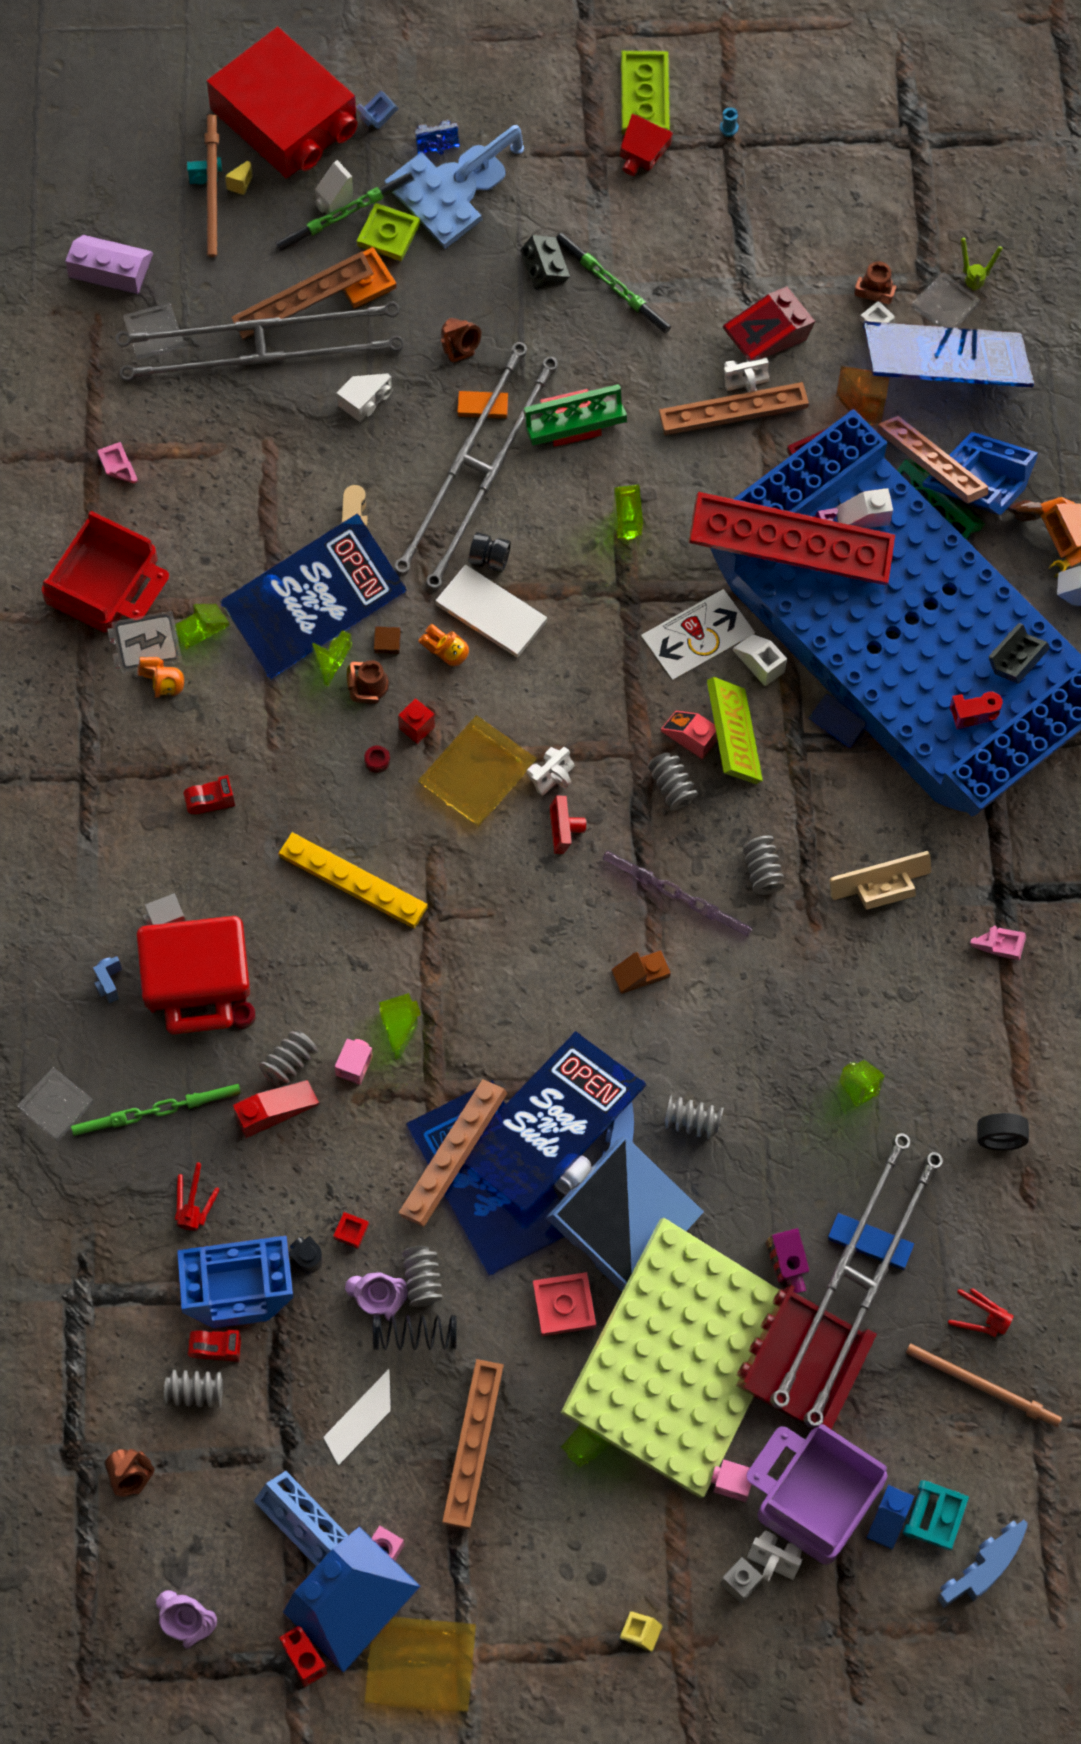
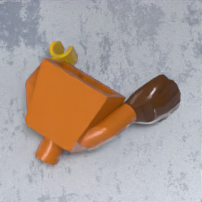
M1059 497L1044 503L1023 500L1009 506V512L1013 513L1019 521H1035L1042 518L1060 557H1065L1064 561H1054L1048 569L1058 566L1060 572H1062L1068 566L1073 567L1081 562V504H1075L1066 498Z

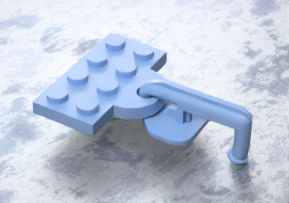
M514 125L486 147L482 145L471 147L459 157V163H444L436 168L421 152L384 180L385 185L411 172L414 181L392 193L415 217L420 218V223L446 249L482 221V216L469 202L474 197L476 190H490L504 179L505 168L495 156L508 145H510V150L513 153L519 154L523 152L524 146L521 129L519 126Z

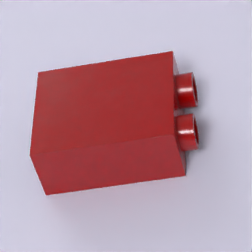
M278 26L207 80L210 109L286 179L300 168L303 171L313 168L320 160L325 148L334 141L338 143L346 142L352 137L358 127L355 95Z

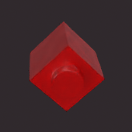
M415 698L398 715L399 729L418 744L435 728V714Z

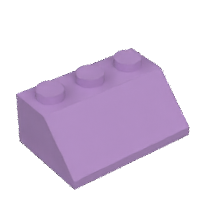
M82 235L72 242L66 258L68 277L138 294L153 252Z

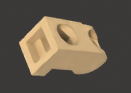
M351 485L344 491L342 531L351 527L357 536H368V516H362V512L366 508L365 490L358 485Z

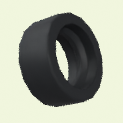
M997 1113L984 1116L977 1122V1142L980 1146L990 1150L1006 1151L1022 1148L1029 1142V1122L1027 1118L1013 1113Z

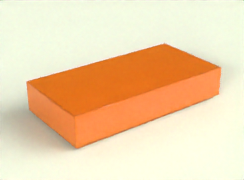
M459 391L458 416L480 417L493 392ZM500 393L487 418H507L508 393Z

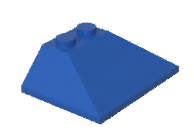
M971 432L949 456L988 486V495L968 504L993 514L1002 515L1025 490L1038 453ZM931 474L923 481L924 487L966 503Z
M287 1236L178 1250L182 1313L212 1328L269 1321L293 1298Z
M358 1527L336 1545L294 1591L283 1613L297 1627L300 1626L306 1636L342 1672H345L421 1586L361 1527Z

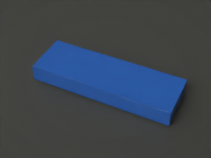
M838 1213L827 1240L846 1247V1245H849L860 1221ZM866 1224L855 1246L856 1251L883 1262L895 1235ZM901 1238L889 1265L904 1270L914 1243Z

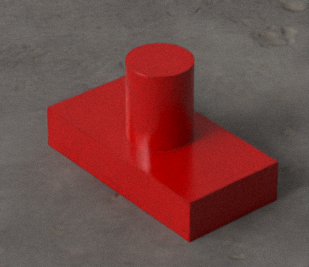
M556 796L549 806L554 854H565L572 844L570 833H585L586 819L569 817L567 796Z

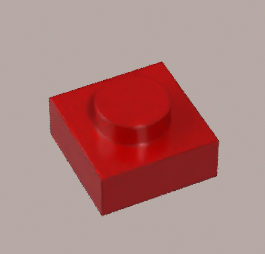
M343 1212L333 1239L359 1249L369 1227V1221Z

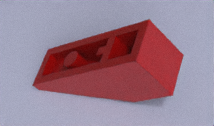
M308 1080L255 1094L234 1104L233 1110L245 1137L248 1138L319 1105V1102Z

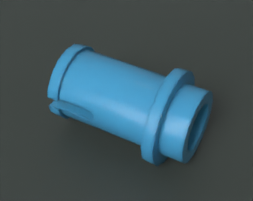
M726 108L723 111L720 131L726 137H731L738 131V112L734 108Z

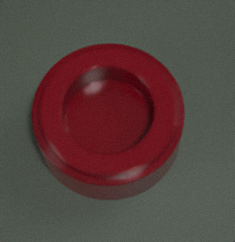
M378 745L367 749L364 755L365 766L368 770L375 773L385 771L390 765L388 750Z
M237 1001L232 1005V1025L239 1029L250 1027L256 1019L253 1005L247 1001Z

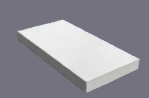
M464 565L435 601L438 607L516 658L520 656L547 622L546 616L467 565Z

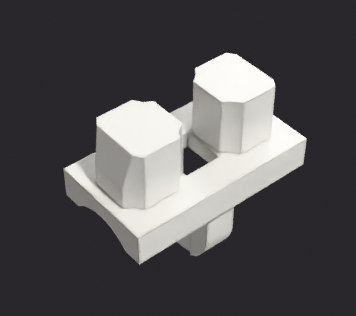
M767 358L751 362L746 360V363L738 364L734 360L725 362L726 390L730 391L746 387L748 392L756 391V384L768 382L769 362Z
M551 747L544 755L546 764L543 767L533 764L527 769L528 777L534 783L537 793L544 796L556 783L564 788L571 783L568 772L575 764L569 756L570 751L567 748L563 747L559 751Z
M764 1531L759 1538H755L747 1558L765 1566L762 1579L766 1581L770 1580L774 1571L794 1580L803 1560L800 1558L802 1550L792 1543H788L784 1551L775 1546L778 1539L776 1535Z

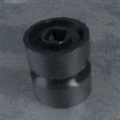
M476 532L470 547L468 563L480 567L488 564L489 569L503 573L509 558L511 541L502 538L492 541L490 535Z

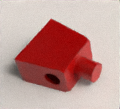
M632 113L620 149V157L626 160L622 170L631 176H635L639 167L650 171L671 145L673 133Z

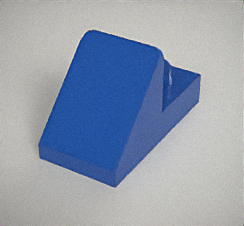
M888 1485L867 1539L893 1550L914 1496Z

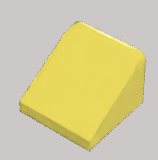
M246 161L226 175V186L229 191L242 195L246 192L253 177L251 162Z
M630 1611L620 1639L643 1649L653 1651L662 1625L652 1617Z

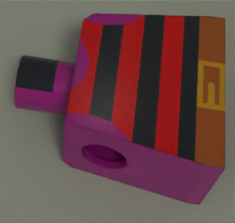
M795 1228L771 1235L765 1242L778 1282L787 1281L788 1286L793 1285L795 1287L793 1292L796 1294L807 1291L802 1276L809 1272V1266L799 1229ZM787 1261L793 1263L794 1270L788 1268Z

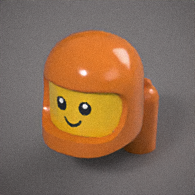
M433 624L427 627L426 634H423L418 640L428 651L436 654L450 666L462 664L469 654V647L460 636L453 631L445 634Z
M139 657L138 676L153 679L155 698H159L161 695L176 696L182 692L184 676L178 668L164 667L163 660L158 657Z

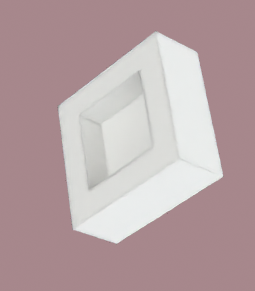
M878 301L861 314L860 321L877 336L880 334V331L882 332L894 323L895 316Z

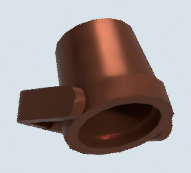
M884 262L870 264L863 278L858 277L854 295L868 300L891 304L896 285L892 286L890 267Z
M450 318L444 323L441 330V343L444 353L447 354L451 362H456L475 354V349L481 340V329L479 326L456 318ZM453 347H454L458 352L452 353V352H453Z
M369 660L366 662H351L347 667L346 679L351 700L359 703H379V699L389 689V680L382 665L379 662Z
M124 1449L117 1450L111 1453L105 1460L110 1486L114 1494L119 1497L140 1494L155 1471L151 1460L142 1451L137 1452L134 1449L129 1451Z

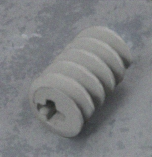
M663 753L649 762L648 769L652 772V777L657 780L656 785L661 789L662 796L666 797V804L670 806V810L674 811L691 803L698 795V792L696 790L689 791L694 785L693 782H685L689 778L687 773L680 774L685 767L682 764L676 765L680 761L679 756L671 757L670 753Z
M768 835L750 840L743 846L742 850L744 855H746L747 870L751 874L752 889L759 895L772 894L785 887L784 884L778 883L783 880L784 876L781 873H776L781 870V865L773 864L778 861L779 857L772 854L776 851V846L769 845L774 841V838Z
M299 1030L296 1032L291 1031L288 1034L289 1040L283 1039L281 1041L282 1047H275V1055L269 1054L266 1057L268 1063L261 1062L259 1064L263 1075L278 1088L281 1087L280 1081L286 1084L290 1082L286 1076L287 1073L293 1076L297 1075L293 1068L295 1065L300 1068L304 1067L300 1060L301 1058L308 1061L311 1060L308 1053L309 1050L318 1053L316 1045Z
M671 1095L665 1117V1127L670 1129L672 1124L675 1123L676 1131L680 1132L685 1125L687 1134H691L694 1128H696L697 1137H701L704 1131H707V1137L711 1140L715 1133L718 1134L724 1108L721 1107L718 1113L715 1114L713 1105H710L707 1111H704L703 1103L700 1102L697 1108L694 1109L693 1100H689L686 1106H683L682 1097H679L674 1104Z
M413 1246L402 1251V1256L406 1258L403 1262L404 1267L407 1269L405 1271V1277L408 1279L406 1287L410 1290L408 1292V1299L411 1300L409 1306L425 1307L443 1299V1295L434 1294V1291L441 1289V1284L433 1283V1280L440 1278V1274L432 1273L431 1271L439 1267L438 1263L430 1262L431 1259L437 1257V1253L430 1252L427 1246Z
M176 1370L172 1371L170 1378L166 1376L164 1385L165 1405H169L173 1397L176 1406H179L184 1398L187 1406H191L195 1399L198 1407H202L205 1400H207L209 1408H213L218 1400L219 1407L221 1408L223 1396L221 1372L217 1373L215 1380L211 1379L210 1372H206L204 1379H200L198 1371H195L193 1378L189 1379L187 1370H184L181 1378H178Z

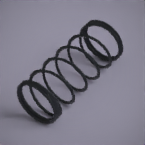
M437 1314L435 1317L431 1345H429L425 1316L421 1315L416 1346L414 1345L411 1320L408 1315H406L401 1346L399 1345L395 1317L393 1315L390 1317L385 1346L380 1317L374 1315L373 1350H379V1333L382 1348L384 1351L387 1350L392 1320L396 1344L399 1350L404 1345L407 1320L412 1348L414 1350L418 1348L423 1320L427 1348L431 1350L434 1344L437 1319L442 1348L444 1350L447 1349L451 1331V1350H456V1315L452 1314L450 1316L446 1345L444 1344L440 1316Z

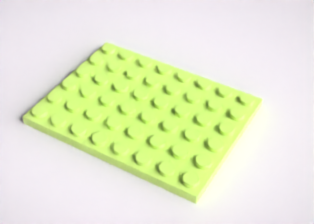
M661 1218L561 1413L696 1496L704 1497L711 1484L715 1466H720L753 1399V1395L736 1386L739 1380L737 1372L744 1361L748 1362L752 1354L749 1352V1348L754 1339L760 1337L763 1331L761 1323L768 1313H772L775 1307L772 1302L779 1289L669 1220Z

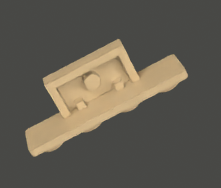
M928 851L831 877L829 879L831 897L833 900L858 894L866 910L916 896V891L910 879L931 873L930 854Z

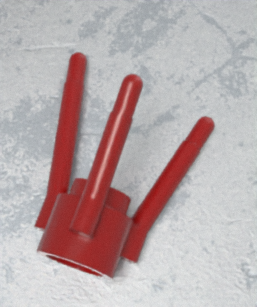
M199 1162L196 1163L188 1204H184V1208L183 1175L179 1174L177 1180L176 1226L190 1231H197L199 1225L204 1226L206 1216L220 1191L219 1188L214 1189L202 1213H200V1208L194 1205L201 1163Z
M974 1288L970 1289V1293L974 1296L961 1289L957 1290L959 1295L989 1313L985 1323L990 1326L985 1327L955 1320H949V1325L987 1333L993 1337H996L997 1333L1006 1334L1014 1315L996 1305Z

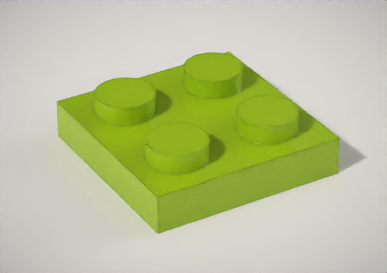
M375 203L357 239V246L367 250L373 247L378 254L402 261L420 225V218Z

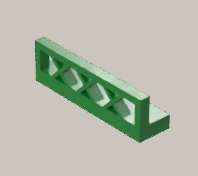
M619 384L524 407L525 428L532 446L627 422V414L622 405ZM615 394V400L602 401L606 396ZM582 402H591L587 407H579ZM567 407L564 413H555L558 408ZM543 413L541 418L531 420V415Z
M905 459L897 469L901 475L906 472L910 476L911 485L916 490L924 489L928 493V502L933 507L942 506L946 509V520L951 525L952 522H960L966 528L962 534L966 540L972 532H979L985 525L961 501L924 487L923 481L930 473L912 459Z

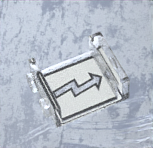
M172 610L111 622L112 628L107 629L110 644L116 643L117 653L113 654L115 669L121 668L122 674L127 673V671L137 670L139 657H158L163 660V664L182 662Z

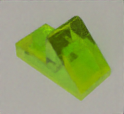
M194 604V614L172 627L185 649H188L226 628L230 623L217 604Z
M343 630L338 638H333L329 650L312 643L313 655L323 683L326 686L330 685L352 647L351 634Z

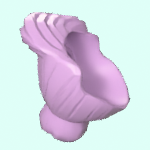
M369 1273L364 1277L352 1276L348 1279L345 1286L347 1294L355 1297L357 1304L363 1311L370 1314H384L388 1321L403 1305L408 1294L406 1282L402 1278L395 1279L383 1273Z
M167 1590L162 1592L156 1599V1606L160 1610L159 1624L167 1635L183 1641L185 1648H190L193 1644L210 1635L217 1626L215 1613L206 1610L197 1600L189 1596L177 1595L175 1592Z

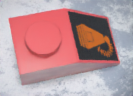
M675 711L661 728V732L701 759L705 757L717 742L715 724L698 713Z

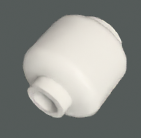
M567 1155L553 1171L554 1184L557 1189L564 1194H568L577 1187L589 1174L592 1168L590 1161L581 1155Z

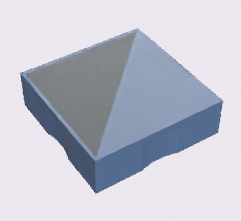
M623 1136L615 1141L594 1164L587 1177L561 1200L546 1219L573 1245L584 1251L594 1262L595 1266L623 1292L659 1220L665 1218L687 1231L704 1211L626 1136Z

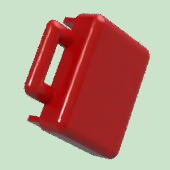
M90 511L86 522L49 577L43 581L42 595L47 605L102 632H110L122 615L132 620L143 619L168 581L169 573L167 570L155 565L157 553L150 539ZM147 577L150 578L151 580L141 593L136 603H131L132 599L136 595L137 591L139 590Z
M226 916L140 927L137 931V946L144 1006L151 1013L156 1012V1010L165 1009L166 1029L170 1034L229 1028L233 1024L231 1002L246 1001L250 995L242 920L237 916ZM215 1004L216 1014L181 1018V1007Z

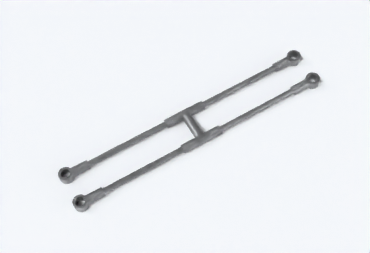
M391 301L385 306L368 307L365 310L283 319L279 317L235 322L236 324L156 333L140 332L128 334L125 331H121L116 335V342L120 347H127L130 343L147 342L149 339L236 330L237 332L254 330L257 354L240 356V358L161 367L145 366L132 368L129 365H125L120 369V376L124 381H131L135 377L152 376L154 373L241 364V366L285 361V359L370 349L372 351L391 349L397 352L403 348L404 342L400 336L395 335L388 340L372 341L369 344L288 353L283 351L266 353L264 329L280 327V325L366 315L368 317L387 315L390 318H394L399 314V305ZM389 306H395L397 311L392 314L387 309ZM125 335L128 337L126 343H120L119 337ZM399 340L401 345L397 348L393 347L392 341ZM124 370H131L132 375L130 377H124Z
M517 342L513 345L512 355L505 366V371L473 431L466 438L448 471V477L411 545H408L402 558L395 562L394 572L398 576L407 575L410 562L417 551V545L451 482L457 477L463 464L485 474L479 487L480 491L443 560L439 561L433 574L427 577L426 587L430 591L440 589L441 579L449 566L448 562L484 494L488 492L506 459V453L525 420L523 408L502 450L497 453L491 466L468 456L475 444L478 432L510 373H513L519 360L523 359L526 355L527 347L524 343ZM516 349H521L523 352H522V353H518V352H516L515 350H516ZM554 357L544 359L542 371L525 407L533 405L538 393L545 386L550 375L556 372L558 362ZM546 364H552L554 367L550 368ZM404 565L406 569L401 570L398 566ZM435 580L438 584L432 585L430 581Z
M900 1133L892 1139V1149L885 1162L886 1167L849 1245H846L827 1285L828 1290L789 1372L785 1374L778 1391L774 1392L770 1397V1402L775 1408H782L789 1403V1392L796 1379L795 1374L831 1297L837 1291L843 1277L867 1289L860 1304L861 1309L824 1389L822 1392H819L812 1409L804 1415V1422L810 1428H814L823 1422L822 1412L829 1399L828 1394L867 1311H870L889 1270L888 1265L924 1188L928 1186L935 1169L940 1167L943 1162L941 1155L936 1152H932L924 1158L925 1167L918 1180L919 1185L882 1264H879L873 1279L849 1267L856 1251L855 1246L892 1168L896 1166L902 1151L910 1145V1139L904 1133ZM898 1139L904 1142V1146L899 1145ZM930 1158L935 1159L936 1165L930 1162ZM777 1395L782 1396L783 1403L777 1401ZM811 1414H813V1415L816 1416V1418H817V1422H816V1423H814V1422L811 1421V1419H810V1415H811Z

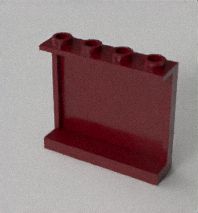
M793 1285L783 1290L780 1289L775 1295L772 1302L775 1307L772 1313H768L761 1323L763 1331L759 1338L756 1337L749 1348V1352L752 1354L748 1362L744 1361L737 1372L739 1380L736 1386L772 1406L770 1402L771 1395L778 1391L785 1374L789 1372L819 1309V1306L793 1292L795 1288ZM825 1310L795 1374L796 1379L789 1392V1403L782 1408H776L777 1410L807 1426L804 1422V1415L812 1409L819 1392L823 1391L852 1325ZM869 1329L864 1331L858 1330L828 1394L829 1399L822 1412L823 1422L821 1424L829 1429H832L877 1336L876 1333ZM777 1395V1401L783 1403L782 1396ZM811 1414V1415H810L811 1421L814 1422V1423H816V1422H817L816 1416L813 1415V1414Z

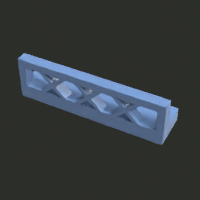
M287 1471L267 1482L254 1500L316 1567L336 1545L348 1536ZM283 1482L291 1490V1493L285 1492L279 1484ZM299 1504L305 1505L310 1510V1513L304 1512L299 1507ZM318 1524L324 1525L330 1533L323 1532Z

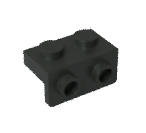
M532 235L521 248V254L534 288H540L545 281L566 282L570 278L556 237Z
M1018 623L998 647L989 655V661L995 675L1019 684L1050 648L1046 641L1028 635L1024 625Z

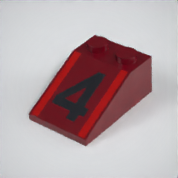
M785 287L769 293L725 323L722 328L746 359L751 362L806 341L815 324V320L790 289Z

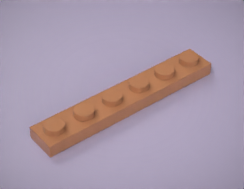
M361 251L231 318L234 324H236L235 322L277 317L280 319L288 318L372 276L373 271L364 253ZM254 330L238 331L242 340L254 335Z
M803 382L659 409V417L665 436L806 409L809 402Z
M896 416L878 424L879 434L967 504L988 495V486L901 417Z
M482 1079L400 1209L399 1214L402 1218L422 1227L425 1226L506 1097L507 1092L504 1088Z
M476 1359L443 1517L444 1525L471 1529L504 1364Z

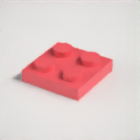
M587 1272L533 1281L541 1336L596 1328Z

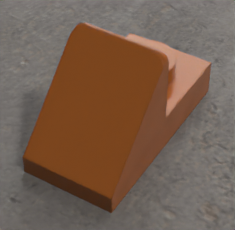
M661 950L640 957L638 952H635L612 969V974L621 994L669 978L671 975Z

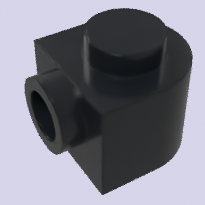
M308 1236L306 1239L303 1237L296 1239L290 1245V1260L303 1273L310 1274L319 1270L323 1262L319 1245L311 1236Z

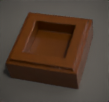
M375 626L374 653L400 654L401 627Z

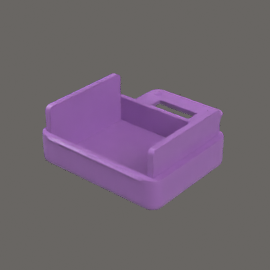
M823 1424L814 1428L806 1439H803L786 1427H779L747 1472V1480L768 1495L758 1511L759 1521L820 1563L831 1564L884 1486L887 1479V1467ZM787 1447L796 1454L778 1481L768 1476L767 1473L783 1449Z

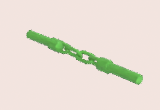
M239 1084L203 1093L187 1094L184 1101L177 1102L175 1099H167L156 1102L152 1109L140 1111L137 1108H131L111 1113V1116L72 1125L71 1128L73 1136L112 1126L117 1128L139 1122L143 1115L154 1113L156 1116H164L175 1113L179 1106L187 1105L188 1109H192L204 1103L240 1095L241 1092ZM173 1103L171 1107L174 1109L158 1112L160 1108L157 1106ZM136 1112L134 1116L137 1118L127 1121L126 1114Z

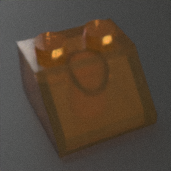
M841 366L836 397L849 412L854 409L869 425L879 424L882 422L890 374Z

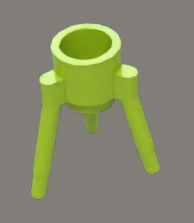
M961 238L963 273L966 274L965 282L969 288L975 291L984 285L985 278L989 276L990 270L1002 251V247L999 246L985 268L979 264L969 266L966 240Z

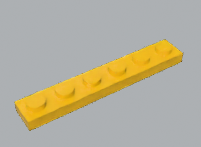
M293 832L279 851L280 858L415 929L428 908L427 903Z

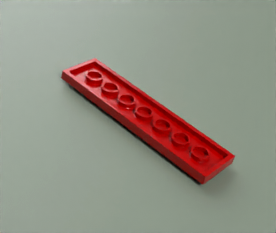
M698 492L695 499L688 543L886 586L889 582L895 535Z

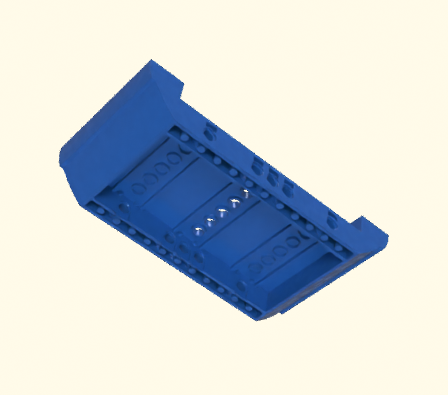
M853 409L734 499L813 517L818 511L834 509L862 492L888 488L893 507L890 525L867 528L895 535L889 582L886 586L719 549H710L732 592L924 791L939 804L958 811L967 812L970 816H975L1081 731V654L884 458L887 442ZM951 587L956 593L948 596L943 593L942 589ZM925 602H933L937 608L935 610H927L923 604ZM913 616L918 620V623L910 625L906 623L905 618ZM1018 623L1024 625L1028 635L1046 641L1050 648L1019 684L995 675L989 661V655L998 647ZM896 631L900 637L894 640L889 639L886 636V632ZM875 645L879 647L880 653L871 654L868 652L867 647ZM987 692H995L1001 696L1003 704L999 717L996 720L966 728H956L949 708L952 696L962 694L964 700L981 697Z

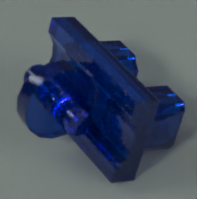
M450 120L441 121L438 126L434 127L424 124L417 126V130H415L418 154L421 152L437 151L438 155H443L444 149L460 146L457 122L451 123Z

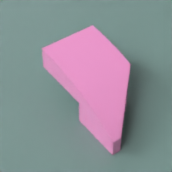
M121 442L97 450L107 475L134 484L138 482Z
M993 926L986 934L979 938L974 937L970 941L971 946L1020 961L1026 935L1024 932L1002 928L997 929L996 926Z

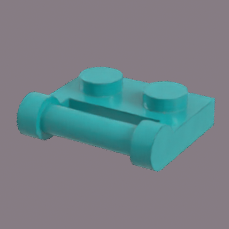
M920 1480L917 1488L919 1494L909 1524L905 1525L903 1534L909 1538L918 1539L951 1551L969 1496L929 1481ZM930 1495H935L938 1497L928 1530L926 1531L921 1529L920 1525Z

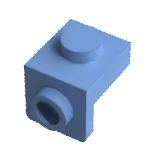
M380 91L365 107L360 103L356 106L361 112L359 115L361 120L366 125L370 126L373 124L378 129L399 109L383 91Z
M118 957L112 959L105 958L97 966L93 967L98 980L94 984L100 997L105 995L108 1002L111 1003L119 999L110 976L121 971L122 968Z

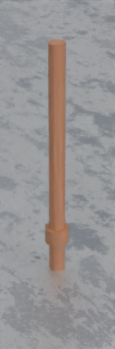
M207 115V133H205V145L207 146V256L216 257L217 146L219 145V134L217 133V116Z
M911 1343L906 1351V1354L1027 1412L1026 1416L1036 1420L1039 1418L1057 1428L1062 1420V1417L1042 1408V1404L1034 1400L1029 1402Z

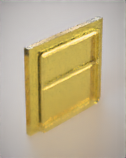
M476 715L421 776L418 783L479 827L524 776L527 769L537 761V758Z
M393 1617L370 1645L365 1703L468 1712L471 1676L474 1668L473 1654L476 1624Z

